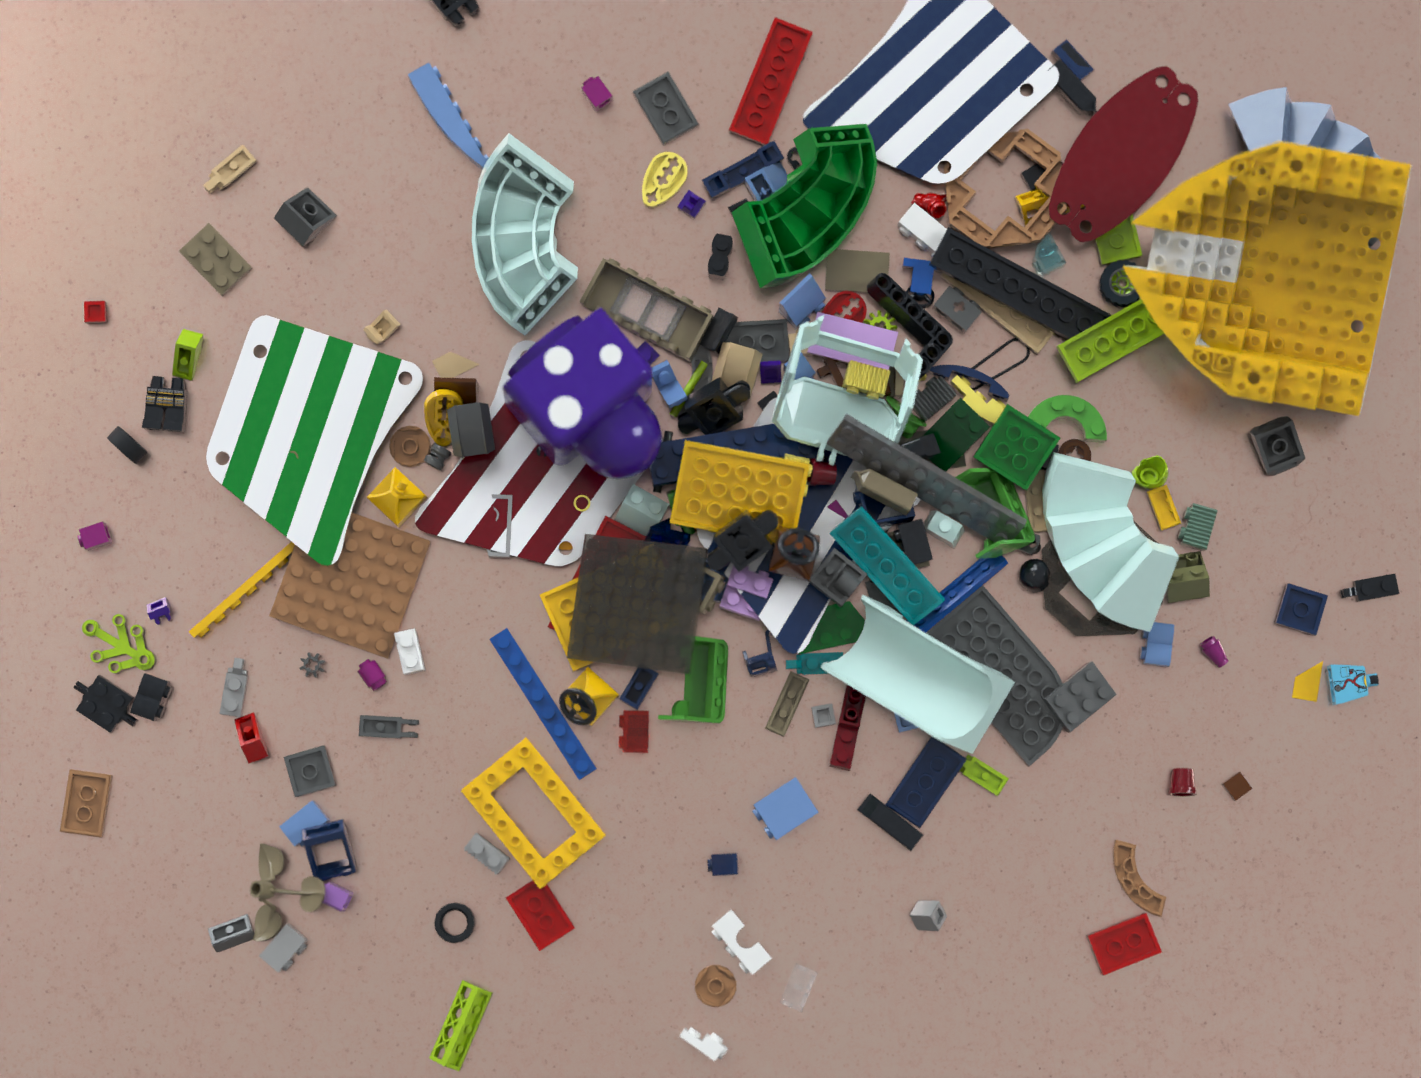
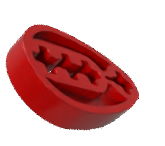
M842 291L830 299L821 313L835 316V314L841 315L843 313L842 307L848 308L851 304L849 300L855 301L857 299L859 301V308L853 307L850 311L851 315L846 314L843 318L863 323L867 308L865 301L859 294L852 291Z

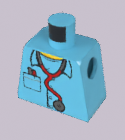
M1335 664L1327 666L1332 705L1367 696L1368 687L1379 685L1377 673L1366 674L1364 666Z

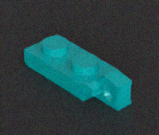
M843 652L796 655V660H786V669H797V674L802 675L829 674L821 668L822 664L839 659L843 656Z

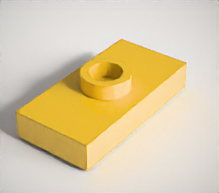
M1167 484L1146 492L1161 531L1181 524Z

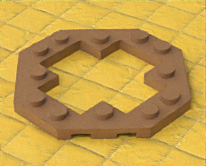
M1029 129L1006 132L987 150V152L1003 162L1016 147L1045 169V172L1035 182L1034 187L1049 198L1025 227L1010 216H1007L994 231L965 209L966 205L976 195V191L961 180L977 161L962 175L953 181L945 183L950 226L988 249L1039 243L1056 225V222L1050 218L1049 204L1055 182L1062 167L1061 154ZM950 162L944 166V174L950 172ZM1061 202L1057 206V210L1061 215H1064L1067 211L1065 202Z

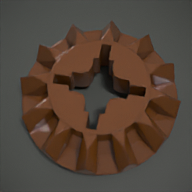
M1070 439L1064 442L1058 451L1059 454L1066 455L1073 453L1075 447H1077V454L1083 457L1079 459L1091 461L1089 446L1079 439Z

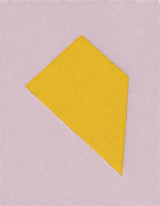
M1323 661L1295 677L1292 698L1317 702Z

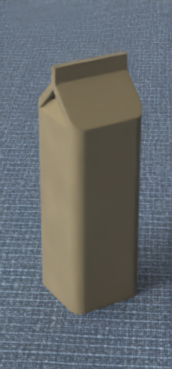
M872 469L860 472L855 470L850 477L854 479L859 492L905 516L911 510L918 496V493Z

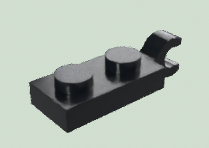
M1396 574L1353 581L1354 587L1340 590L1341 598L1356 596L1357 602L1399 594Z

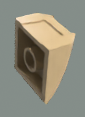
M723 342L712 381L720 377L726 386L729 387L743 380L750 385V394H752L763 354L752 348L731 342Z

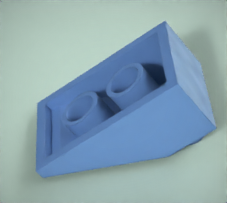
M810 273L779 303L778 312L784 319H787V322L795 330L801 324L809 322L811 320L809 316L813 312L817 314V312H820L825 307L826 297Z

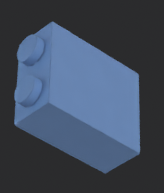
M796 777L753 805L755 809L752 810L758 821L763 820L766 824L764 830L769 838L774 837L775 840L819 813Z

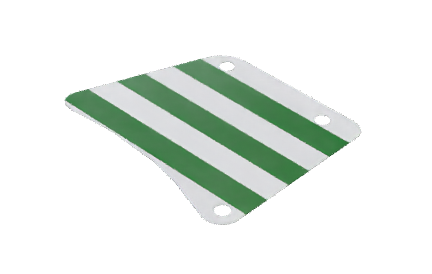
M268 315L260 316L252 322L208 445L206 459L209 471L220 484L316 562L325 566L332 565L341 554L352 508L372 459L392 425L420 390L423 382L422 372L412 362ZM264 345L267 348L266 356L263 358L255 357L253 354L254 347ZM409 372L412 375L411 383L402 385L398 380L400 373ZM289 451H295L298 454V459L296 458V455L294 453H290ZM219 452L228 453L230 459L226 465H219L216 462L215 458Z

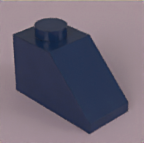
M737 853L712 854V859H708V872L712 871L713 876L738 874Z

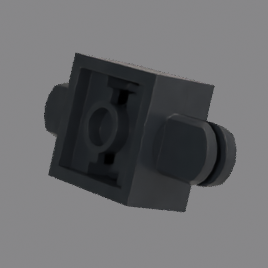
M719 377L691 393L685 401L686 412L678 416L679 430L684 434H689L700 428L704 435L723 432L742 421L743 406L741 404L751 397L750 385L746 381L740 380L727 387Z
M746 509L713 534V540L718 546L707 556L709 567L719 571L729 563H732L740 572L773 547L772 541L767 535L776 529L779 524L777 514L774 511L766 510L754 519Z

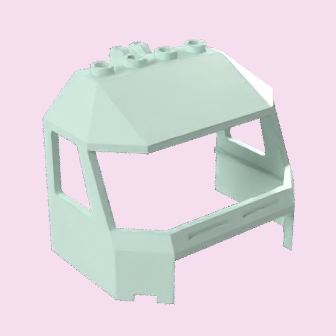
M823 315L818 317L816 321L803 323L799 327L779 388L772 422L787 439L818 447L816 461L821 462L824 457V449L832 451L829 457V465H834L837 453L845 454L826 443L846 414L898 444L913 408L923 359L918 353L915 354L910 348L911 344L907 339H905L900 353L820 331L824 319ZM813 345H819L894 367L906 381L898 417L884 399H870L866 397L867 394L860 392L852 394L847 392L846 388L808 377L794 380L801 350Z

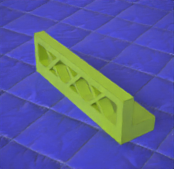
M462 980L429 1059L447 1068L460 1071L492 992ZM468 987L472 990L469 997L465 999L464 994ZM461 1008L462 1013L459 1018H456L457 1010ZM453 1027L452 1037L448 1039V1031ZM444 1047L445 1053L443 1055V1058L440 1059L438 1058V1055L440 1053V1050Z

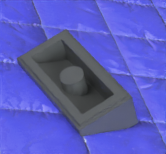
M248 914L208 928L212 946L217 953L253 940L254 930Z

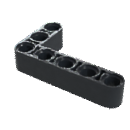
M879 273L868 283L867 292L923 345L922 349L918 352L919 356L923 359L919 375L920 379L952 345V335L889 275Z

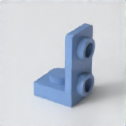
M668 360L652 367V378L669 408L680 405L688 399L676 379Z

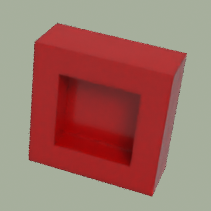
M84 301V322L106 323V301Z

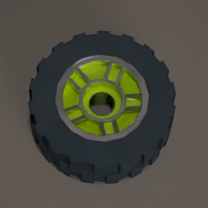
M1117 260V262H1112L1105 268L1099 280V290L1102 293V297L1108 303L1113 304V306L1125 307L1140 299L1139 294L1123 269L1125 265L1137 266L1136 263L1129 262V260ZM1121 279L1125 283L1127 282V285L1125 287H1121L1119 285V281Z

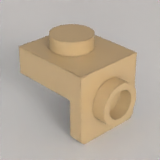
M386 309L371 325L366 326L363 330L370 341L379 344L386 341L401 324Z

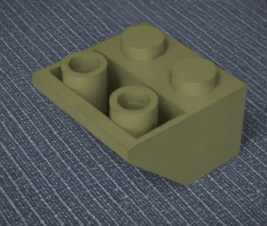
M1201 552L1179 554L1165 592L1168 603L1210 597L1209 575Z

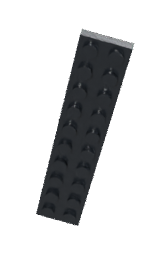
M949 227L946 229L929 263L931 267L1068 340L1112 316Z

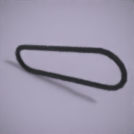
M1017 338L1008 340L994 352H992L979 363H977L975 366H973L972 369H976L978 366L987 361L989 358H991L993 355H995L997 352H999L1001 349L1006 347L1011 342L1020 340ZM1026 346L1027 354L1023 360L1017 362L1016 364L1010 366L1009 368L1003 370L1002 372L998 373L997 375L991 378L996 379L1004 373L1024 363L1030 355V348ZM979 384L971 389L974 391L984 386V384Z

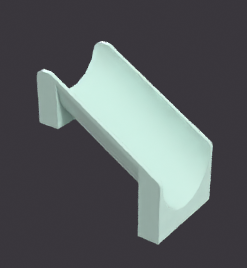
M863 595L861 601L865 606L866 619L863 631L857 642L842 657L828 663L824 662L821 668L936 739L973 754L1015 682L1003 673L963 656L902 619L903 615L891 607Z

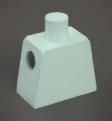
M937 510L930 511L924 521L926 533L952 548L956 547L965 531L963 525Z

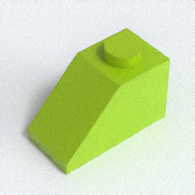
M186 329L182 330L175 344L172 376L193 380L201 353L203 334Z

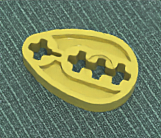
M663 152L651 160L642 186V198L646 207L655 208L664 204L684 185L688 172L687 165L681 156L673 152ZM674 159H677V164L679 166H673L671 170L673 175H668L666 177V181L668 183H663L662 185H659V180L657 178H663V169H668L670 167V163L668 161H673ZM656 191L655 198L657 201L649 203L647 195H652Z

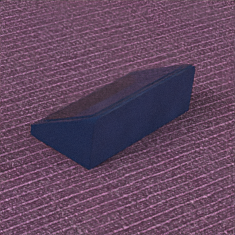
M1067 39L1052 50L1051 54L1057 60L1061 59L1080 81L1094 71L1091 65Z

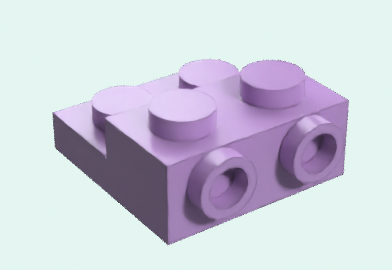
M733 565L719 608L759 621L758 615L737 589L767 599L773 579L768 577L769 573L759 571L758 574L749 571V566L738 572Z

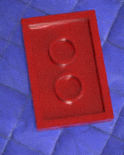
M532 880L506 897L539 951L575 929L547 884L542 889H539Z
M1147 913L1087 936L1103 976L1162 953Z

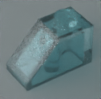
M1050 232L1041 242L1037 243L1033 257L1034 263H1032V266L1037 274H1041L1042 278L1064 267L1066 264Z

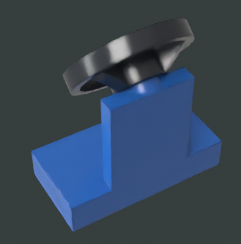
M904 258L903 268L913 269L911 286L906 292H913L910 295L913 299L928 302L920 304L923 308L931 306L935 297L932 290L934 271H941L931 267L928 260Z

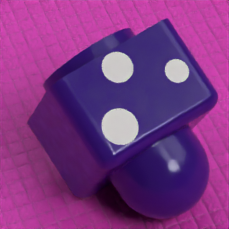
M602 307L591 313L584 320L580 316H574L564 321L531 346L510 368L508 372L510 379L503 385L505 405L555 465H566L580 455L586 464L598 474L612 479H626L644 472L656 459L661 447V428L655 413L645 402L650 397L652 391V367Z

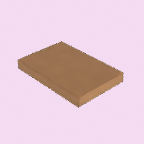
M69 770L60 832L103 837L112 775Z

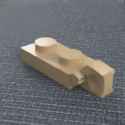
M241 145L211 170L212 172L208 175L211 179L203 185L209 194L217 188L220 190L224 187L226 188L255 164L257 160L244 145Z

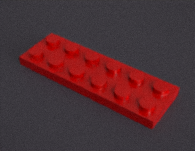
M774 18L729 132L762 145L769 143L813 35L812 31L779 18Z

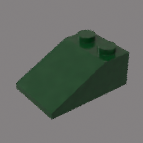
M961 397L923 435L926 436L934 433L941 453L929 458V460L945 472L990 428Z

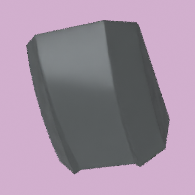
M478 402L453 406L447 410L454 456L463 458L465 456L489 454L495 450L489 404Z
M1288 416L1278 417L1254 427L1250 431L1254 446L1267 475H1277L1298 466L1305 460L1294 422Z

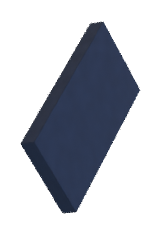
M931 736L885 805L918 828H921L967 758Z

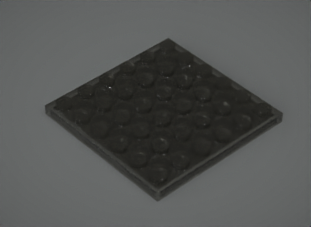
M585 534L567 658L690 675L708 549Z

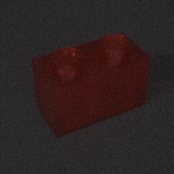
M623 710V715H619V728H623V736H619V749H623V753H648L649 711Z

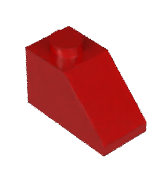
M253 712L234 719L240 747L248 763L268 757L266 744L255 713Z

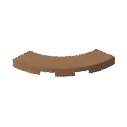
M1115 840L1113 862L1115 873L1122 889L1137 906L1153 915L1162 917L1166 896L1153 891L1141 879L1135 862L1136 845Z

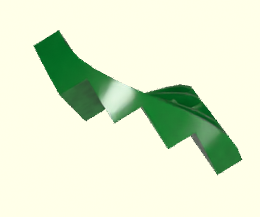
M867 124L808 128L793 139L802 165L787 175L786 184L773 192L769 197L759 201L746 202L731 212L760 288L779 286L805 273L833 252L854 228L867 206L876 177L877 157Z

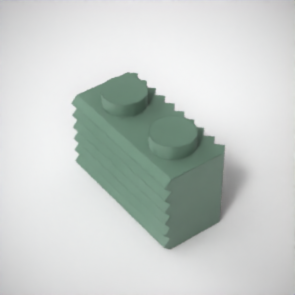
M1195 503L1191 504V507H1187L1184 514V519H1187L1186 525L1181 527L1178 539H1181L1180 545L1206 551L1218 510Z

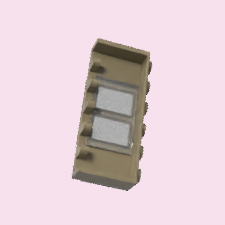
M603 258L580 300L581 306L593 312L602 307L615 324L691 362L713 319L712 311L702 305L700 308L693 305V301L685 296H682V298L674 295L675 292L664 286L662 289L656 286L657 282L648 277L645 279L639 277V273L631 268H627V270L621 268L620 263L614 259L606 260Z

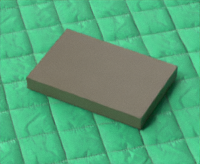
M835 249L827 256L825 291H852L868 294L867 285L879 273L889 274L890 253Z

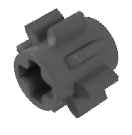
M308 652V658L300 659L304 662V666H301L299 669L307 671L306 677L313 673V676L317 678L319 671L325 672L321 668V664L326 663V661L319 660L320 654L317 653L315 657H312V654ZM311 660L318 663V665L315 666V670L308 668V665L311 664Z

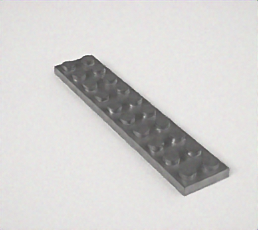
M848 414L844 416L828 438L826 444L863 466L918 493L917 497L995 543L999 540H1013L1026 525L1027 519Z

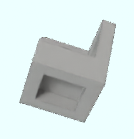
M919 900L913 908L910 917L917 930L939 931L947 915L940 901Z

